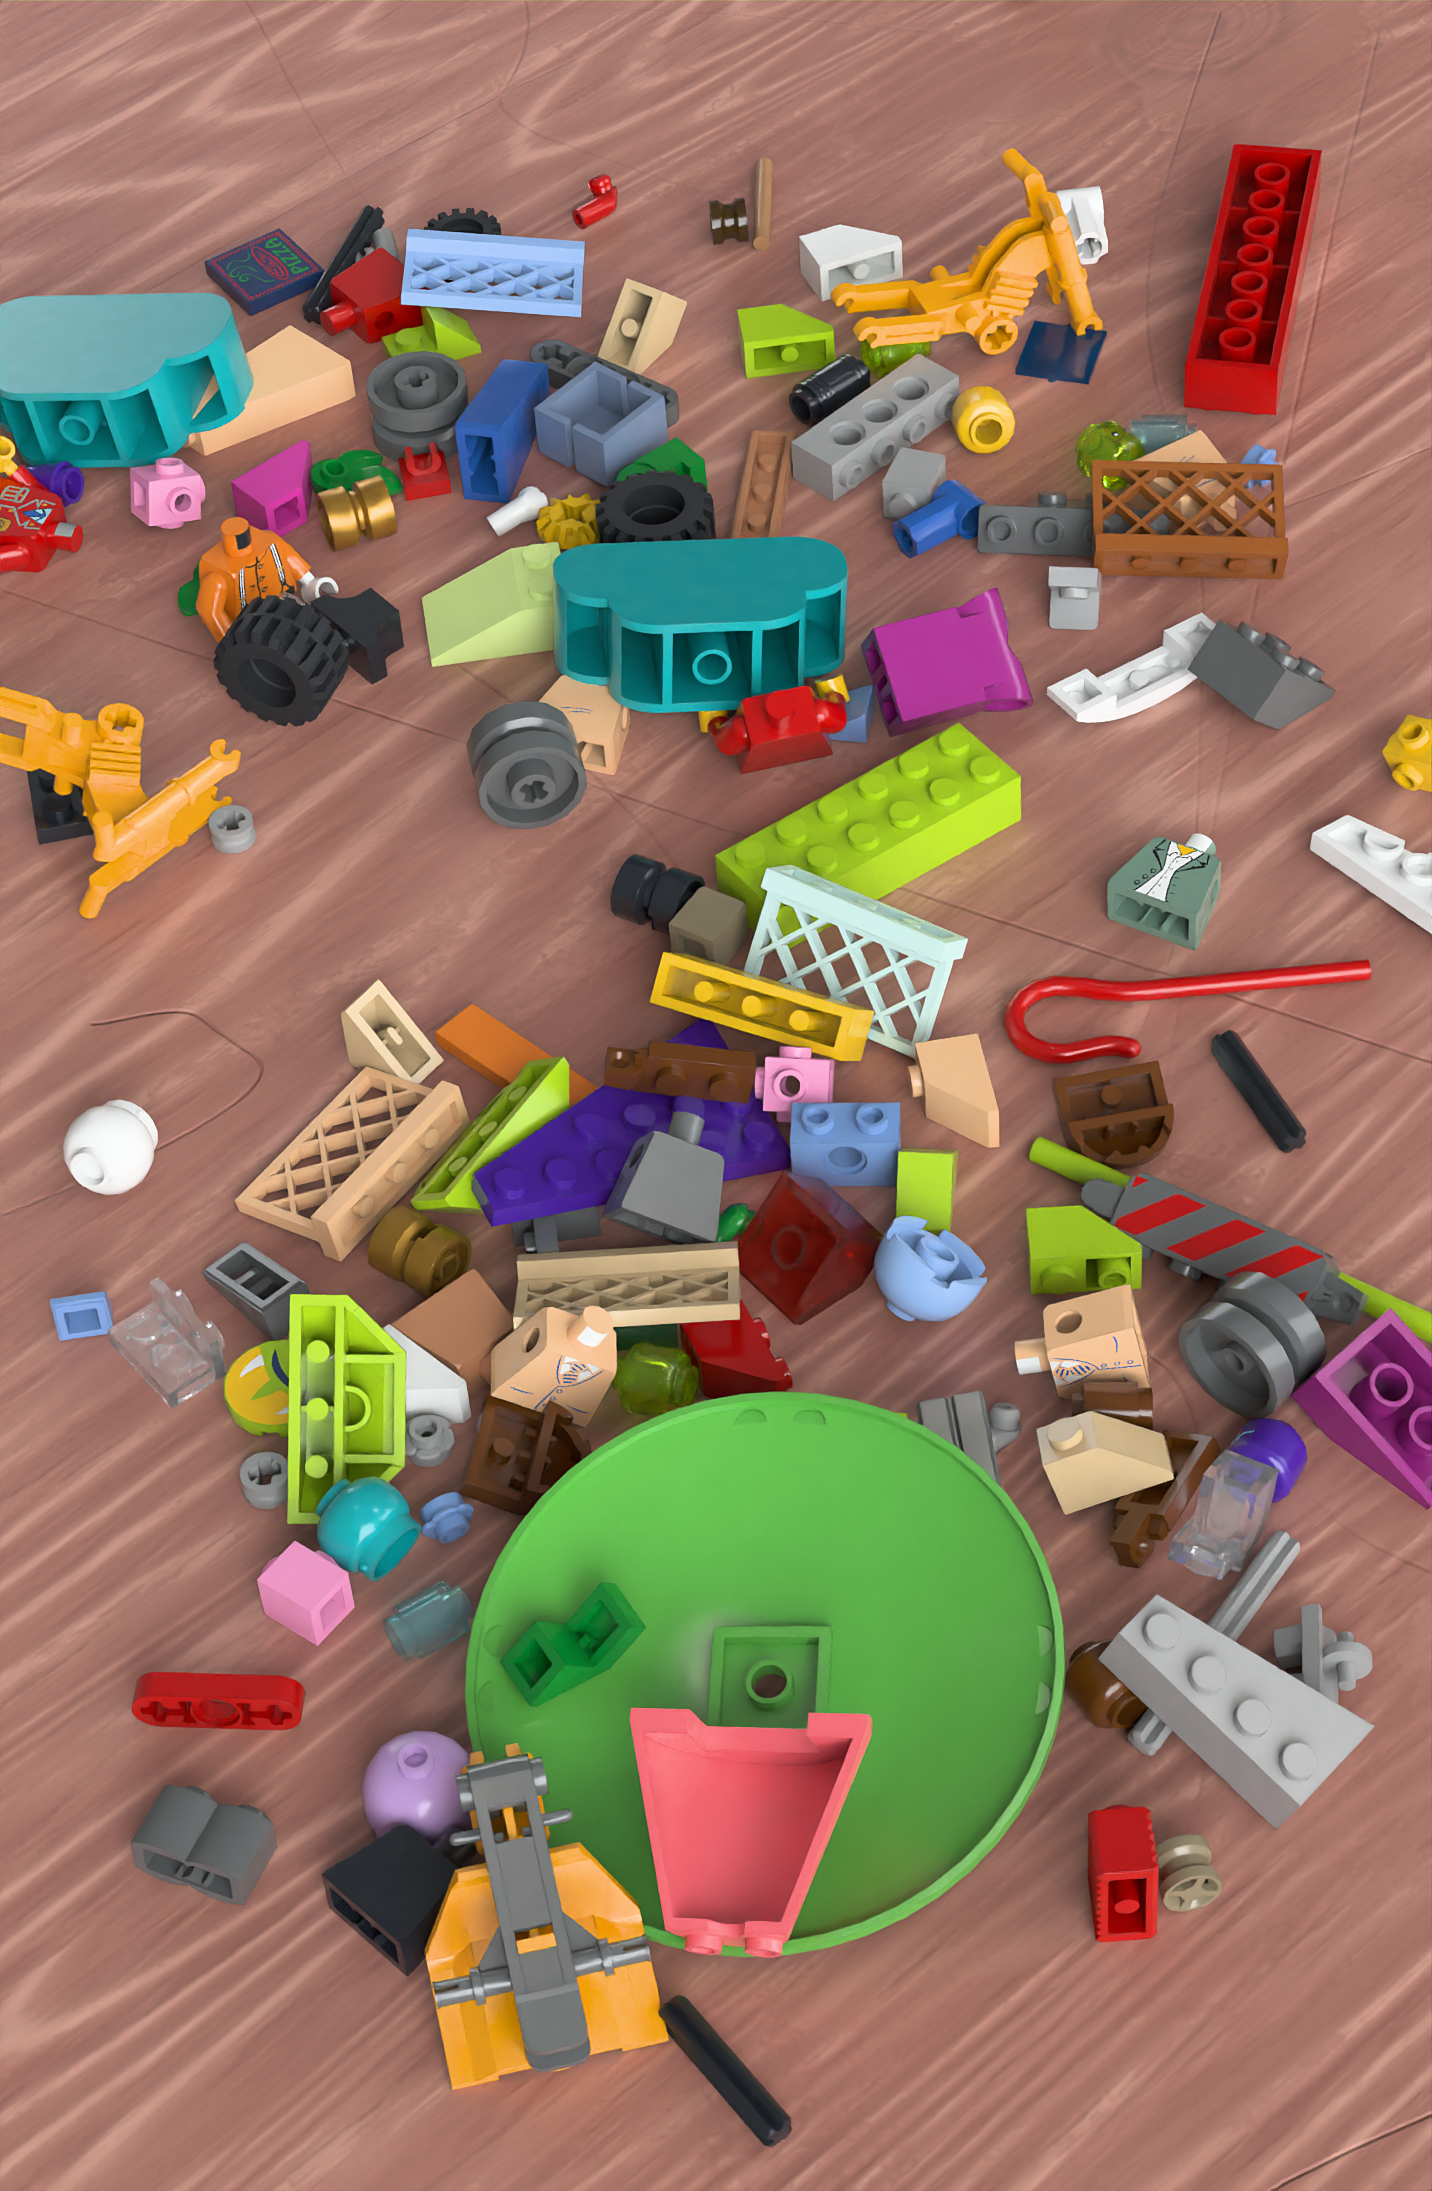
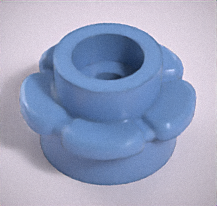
M1256 444L1249 450L1240 464L1279 463L1274 461L1276 450L1273 448L1267 450L1261 445ZM1250 480L1245 487L1250 489L1256 483L1264 487L1271 480Z
M458 1492L438 1496L420 1510L419 1515L424 1523L421 1532L425 1537L438 1538L440 1543L453 1542L470 1530L469 1522L473 1518L474 1508L471 1504L465 1503Z

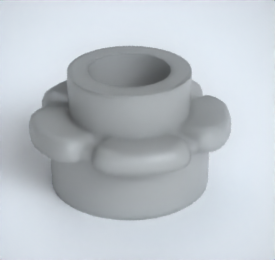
M422 1415L406 1423V1455L414 1464L422 1467H433L447 1460L451 1454L456 1437L455 1432L449 1429V1421L438 1415Z

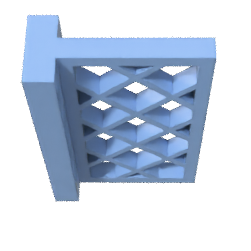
M408 229L401 304L581 317L585 242ZM443 280H454V281H453V282H450V283H446V282L443 281ZM487 283H497L498 285L492 287ZM532 286H538L543 288L537 290ZM427 287L431 290H424L420 288ZM468 290H471V291H473V292H475V293H465V292L468 291ZM516 293V294L519 295V296H509V295ZM560 296L561 298H563V299H565V300L554 299V298Z

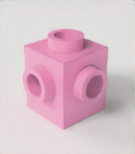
M161 458L155 461V465L130 468L131 513L145 524L174 529L182 527L185 521L201 519V503L205 500L204 482L200 474L183 463V460L178 458Z
M780 1046L779 1056L766 1057L765 1067H757L755 1098L764 1099L763 1111H775L776 1121L791 1122L792 1103H833L835 1059L811 1058L812 1048ZM790 1075L795 1076L800 1082L798 1093H794L788 1088L787 1082Z

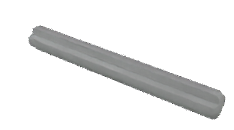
M1275 1531L1207 1625L1236 1642L1300 1552L1298 1540L1290 1537L1286 1531ZM1148 1707L1128 1734V1740L1142 1754L1151 1756L1162 1746L1172 1732V1729Z

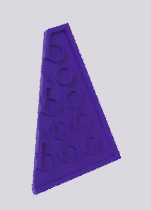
M702 1018L667 1041V1043L729 1049L714 1023ZM603 1085L474 1173L471 1190L491 1227L606 1205L637 1140L653 1131L668 1134L673 1113L677 1111L697 1115L705 1121L698 1146L722 1155L725 1161L723 1182L790 1169L791 1151L769 1113L763 1111L761 1100L755 1098L753 1087L749 1104L720 1102L682 1095L666 1096L644 1093L642 1091H628Z

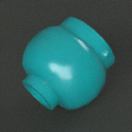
M374 1476L359 1478L352 1483L347 1479L339 1481L324 1495L316 1508V1514L320 1517L316 1533L321 1551L331 1556L343 1570L351 1573L361 1572L372 1582L386 1576L403 1560L416 1543L422 1526L410 1516L411 1510L404 1496L393 1485L384 1479Z

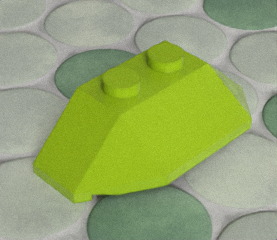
M564 1056L529 1061L518 1072L517 1078L510 1085L503 1088L483 1109L420 1183L414 1197L410 1201L416 1210L474 1215L484 1214L471 1190L474 1173L569 1109V1063Z
M290 1294L287 1524H318L320 1517L316 1514V1508L319 1502L336 1483L343 1479H347L352 1483L359 1478L374 1476L389 1482L406 1466L407 1352L349 1295Z

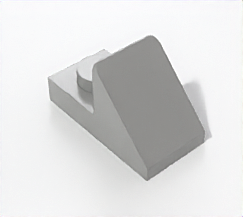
M1049 566L1048 586L1051 589L1049 624L1051 628L1094 630L1097 628L1103 577L1098 568Z

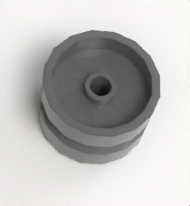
M418 351L407 352L388 358L375 367L366 381L367 398L371 413L374 444L381 454L398 462V458L404 457L405 447L411 446L413 455L430 453L429 443L435 442L438 450H443L445 459L455 455L458 452L455 425L469 406L465 371L459 363L444 354Z
M534 701L505 704L487 713L472 728L466 744L472 775L475 778L480 805L491 820L509 828H538L548 826L566 817L581 802L587 787L585 768L577 749V741L572 724L561 710L547 703Z
M1243 1271L1233 1276L1214 1294L1211 1302L1200 1307L1182 1324L1178 1335L1181 1355L1190 1373L1202 1388L1225 1408L1249 1418H1264L1276 1411L1290 1397L1294 1387L1304 1383L1322 1366L1327 1354L1325 1337L1314 1314L1300 1297L1284 1284L1261 1272Z

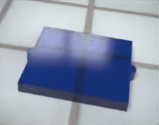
M1034 321L1016 366L1015 375L1044 378L1051 383L1058 380L1089 385L1105 343L1107 331H1095L1094 329L1085 328L1086 334L1077 336L1070 323L1061 325Z

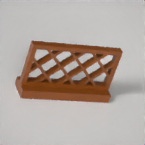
M1092 460L1091 568H1098L1102 575L1251 579L1283 578L1289 549L1288 538H1285L1282 465ZM1102 476L1122 477L1131 487L1116 498L1102 486ZM1156 477L1169 478L1178 488L1166 499H1163L1148 484ZM1202 479H1216L1226 489L1215 499L1211 500L1195 485ZM1250 480H1271L1272 492L1259 501L1243 486ZM1138 492L1155 506L1142 519L1124 505ZM1185 494H1188L1203 507L1190 520L1172 506ZM1233 495L1251 509L1238 521L1234 520L1220 508ZM1102 501L1108 505L1105 509H1103ZM1271 504H1272V511H1270V510L1268 509V507H1269ZM1115 512L1132 526L1125 534L1103 533V522ZM1165 514L1180 529L1173 535H1159L1149 525L1160 515ZM1209 515H1212L1228 530L1221 536H1207L1197 526ZM1257 516H1260L1273 528L1274 537H1254L1244 527Z

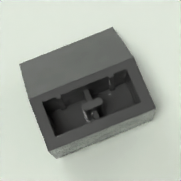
M1219 619L1187 669L1250 718L1278 730L1331 699L1336 691L1321 680L1325 672L1320 667L1301 656L1297 659L1288 653L1291 646L1270 632L1263 634L1244 621H1241L1239 626L1236 627Z

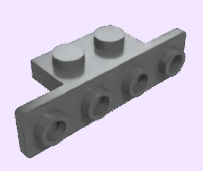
M1041 491L1038 492V498H1030L1027 505L982 504L979 508L978 551L981 553L1091 556V493L1086 494L1085 500L1067 499L1066 492ZM1102 501L1103 509H1105L1108 505ZM1130 509L1140 519L1151 511L1146 509ZM1116 512L1103 522V533L1125 534L1132 528ZM1162 514L1149 527L1159 535H1169V518Z

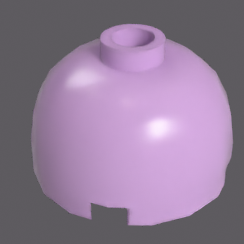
M413 1731L396 1736L377 1751L365 1769L362 1786L364 1812L367 1822L375 1830L377 1839L399 1825H409L430 1844L452 1826H456L462 1831L473 1829L469 1811L463 1813L455 1775L461 1774L464 1766H470V1754L458 1742L437 1732Z

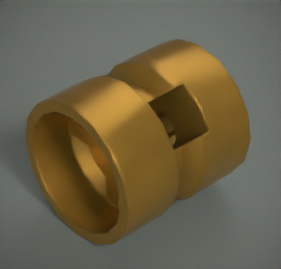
M380 475L355 482L350 492L340 486L316 494L317 510L322 529L333 552L358 545L360 536L365 535L370 541L397 533V522L393 504L386 484Z
M398 1205L389 1210L376 1226L369 1242L367 1257L369 1265L373 1269L396 1281H405L409 1288L430 1298L466 1273L472 1249L471 1242L466 1236L442 1224L434 1225V1222L429 1217L406 1205Z

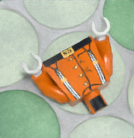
M232 517L221 524L222 540L204 553L199 561L200 588L196 600V610L201 616L202 623L208 627L217 643H220L246 604H250L252 599L257 597L265 599L267 595H277L281 600H284L285 597H290L297 591L296 582L299 581L302 584V598L307 604L311 605V601L320 597L319 587L327 594H337L338 586L332 578H315L309 572L310 564L288 542L272 530H259L249 525L248 521L244 518Z

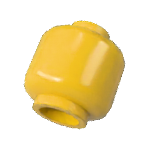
M989 386L969 388L957 397L952 406L951 421L959 441L968 450L977 454L996 452L1003 448L1014 434L1015 419L1007 399L996 389Z

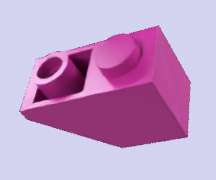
M306 440L299 441L231 481L237 517L246 519L249 525L259 530H272L280 537L308 521L313 493V485L310 481L313 464L310 445Z

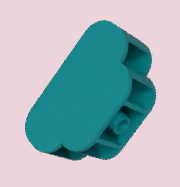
M212 293L28 296L0 305V427L13 434L22 459L30 465L62 461L70 462L73 467L77 468L141 467L154 464L156 460L168 458L181 449L191 433L219 428L234 420L246 408L244 404L253 388L254 379L231 306L225 298ZM215 374L219 387L218 391L196 417L192 419Z
M798 536L601 543L571 548L561 553L553 563V652L556 668L562 675H567L578 682L594 685L608 684L609 693L616 702L633 710L650 713L737 710L740 701L745 698L804 686V678L816 677L832 672L845 659L848 566L845 556L839 548L831 543L815 538Z

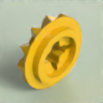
M570 493L563 500L551 498L549 506L539 509L536 525L540 538L545 543L558 542L559 549L565 550L582 545L597 544L598 533L595 510L596 504L600 503V500L592 501L588 493L580 498H573Z

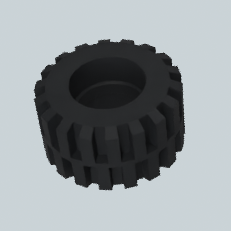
M656 470L645 471L646 474L642 475L635 473L626 476L625 481H616L610 485L611 490L604 491L599 497L600 503L596 504L595 512L599 544L691 540L699 529L707 532L710 539H716L714 506L711 493H706V487L701 482H693V477L686 474L678 476L676 472L667 470L664 473H656Z
M267 595L265 599L261 597L252 599L250 604L244 606L214 652L216 657L213 662L214 668L219 671L216 676L220 684L227 687L226 693L231 699H236L241 704V708L248 713L249 711L255 713L259 719L266 722L272 720L281 726H287L288 723L294 726H302L306 721L312 722L330 700L348 670L349 662L346 658L349 654L347 647L340 643L343 638L338 630L332 629L329 626L331 622L326 617H320L316 614L314 608L307 604L304 606L296 602V599L289 597L281 600L277 595Z

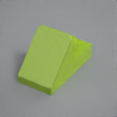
M421 306L422 326L403 329L398 333L381 337L383 352L387 359L403 353L418 351L444 354L453 360L482 353L481 345L468 322L442 307Z

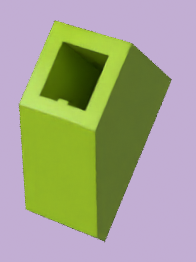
M1082 1205L1026 1208V1246L1031 1294L1103 1291L1130 1284L1131 1289L1142 1288V1248L1139 1242Z

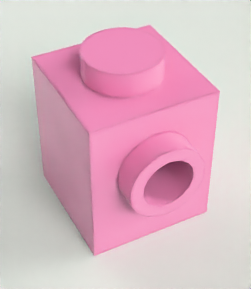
M296 1541L279 1557L272 1558L265 1565L260 1577L257 1579L265 1615L316 1646L355 1607L348 1572L340 1568L336 1561L327 1553L320 1550L313 1552Z

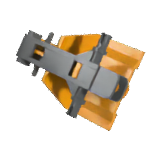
M518 1743L505 1745L507 1758L485 1762L482 1751L470 1753V1766H464L461 1774L455 1775L463 1813L469 1811L473 1829L454 1833L450 1836L449 1841L453 1846L476 1842L477 1851L479 1854L485 1855L486 1863L455 1869L424 1950L452 2090L499 2080L498 2076L530 2068L538 2072L564 2070L584 2063L589 2058V2055L619 2048H622V2051H628L669 2041L665 2022L658 2014L661 2002L638 1902L580 1842L548 1848L547 1840L550 1837L548 1826L570 1821L573 1813L569 1809L545 1813L542 1795L549 1794L542 1757L533 1758V1755L529 1752L522 1754Z

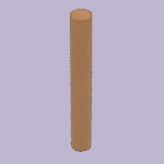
M768 158L757 160L755 172L753 246L759 251L767 250L771 242L773 163Z

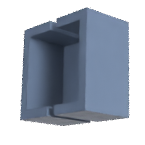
M597 362L591 364L534 408L539 452L569 468L576 464L577 472L606 487L617 480V475L622 469L668 440L664 396L635 381L627 385L625 376Z

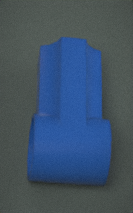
M955 479L945 481L933 493L929 504L892 523L893 537L896 539L900 551L910 559L957 534L963 539H973L978 536L979 508L982 504L987 503L960 481Z

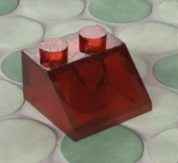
M783 1171L738 1241L740 1274L793 1324L802 1325L863 1285L874 1268L876 1251L883 1234L822 1179Z

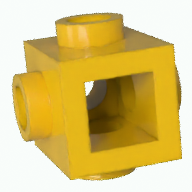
M1408 714L1397 731L1391 735L1382 753L1392 771L1394 780L1400 786L1411 791L1420 789L1432 793V718L1425 719Z

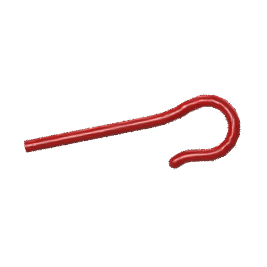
M1366 959L1136 981L1099 980L1088 977L1053 975L1033 980L1014 993L1005 1006L1003 1027L1011 1044L1027 1057L1044 1063L1071 1064L1107 1056L1131 1059L1138 1057L1142 1048L1140 1043L1133 1038L1105 1035L1069 1043H1050L1036 1038L1027 1030L1024 1023L1025 1013L1036 1002L1054 996L1082 997L1099 1001L1135 1002L1366 981L1371 979L1370 962Z

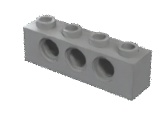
M919 353L791 442L793 479L829 500L836 501L851 489L856 488L862 481L880 468L888 465L896 457L900 447L910 448L943 423L951 420L952 406L959 396V375Z

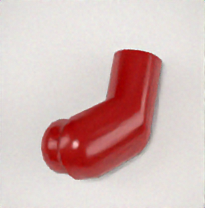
M601 174L589 180L588 187L593 194L590 197V201L574 209L572 212L573 219L580 229H585L606 218L616 209L618 191L616 186H612L611 178L607 174Z

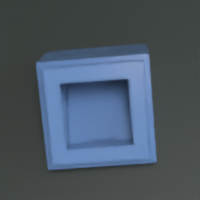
M874 685L863 686L848 692L850 700L846 702V726L838 733L829 734L830 740L867 743L875 712Z
M105 1291L50 1299L59 1341L114 1333L112 1303Z

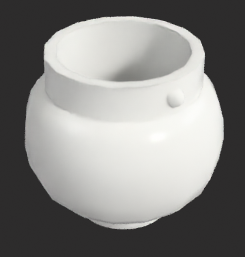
M120 1099L108 1101L102 1106L88 1109L72 1122L63 1142L64 1161L74 1178L89 1190L104 1195L125 1193L139 1184L147 1175L154 1159L155 1147L158 1143L157 1129L150 1116L134 1103Z

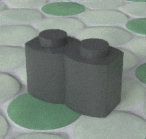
M165 1785L131 1841L135 1865L140 1870L160 1880L177 1885L191 1886L211 1898L236 1905H245L277 1848L273 1823L269 1821L262 1811L250 1805L217 1804L209 1793L195 1786L183 1788Z

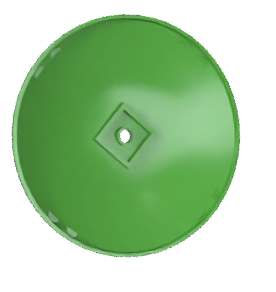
M780 1391L733 1395L702 1401L664 1413L627 1430L600 1446L567 1471L538 1500L517 1526L499 1555L484 1587L471 1629L466 1659L465 1682L469 1736L473 1751H482L485 1762L507 1758L505 1745L518 1743L522 1754L529 1752L533 1755V1758L542 1757L549 1794L542 1795L545 1813L562 1809H569L573 1813L570 1821L548 1826L550 1837L547 1840L548 1848L580 1842L638 1902L646 1938L665 1946L685 1950V1938L665 1930L630 1725L631 1708L690 1709L706 1726L807 1729L809 1712L869 1714L873 1721L871 1739L789 1940L783 1943L782 1955L825 1949L867 1936L908 1917L940 1897L970 1873L998 1844L1022 1811L1036 1786L1054 1743L1063 1705L1066 1673L1064 1628L1057 1591L1046 1558L1029 1524L1008 1494L995 1480L954 1444L923 1425L894 1412L852 1399L817 1393ZM601 1582L616 1584L647 1628L611 1669L538 1707L529 1706L500 1661L535 1621L566 1623ZM776 1674L782 1676L787 1681L784 1690L773 1698H763L754 1692L756 1683L766 1675ZM726 1945L722 1946V1953L719 1954L722 1956L757 1957L745 1953V1947Z

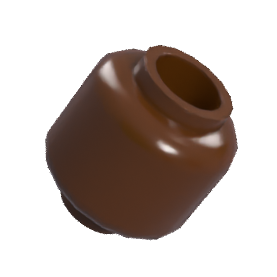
M1113 1639L1084 1643L1073 1652L1069 1659V1667L1065 1674L1064 1684L1066 1694L1095 1727L1124 1729L1134 1725L1146 1712L1148 1706L1098 1660Z

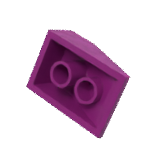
M1390 1308L1305 1382L1291 1397L1330 1440L1428 1510L1432 1507V1353Z

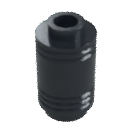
M843 354L797 383L789 395V405L793 414L803 424L817 425L870 387L871 376L867 365L859 358H855L850 354Z

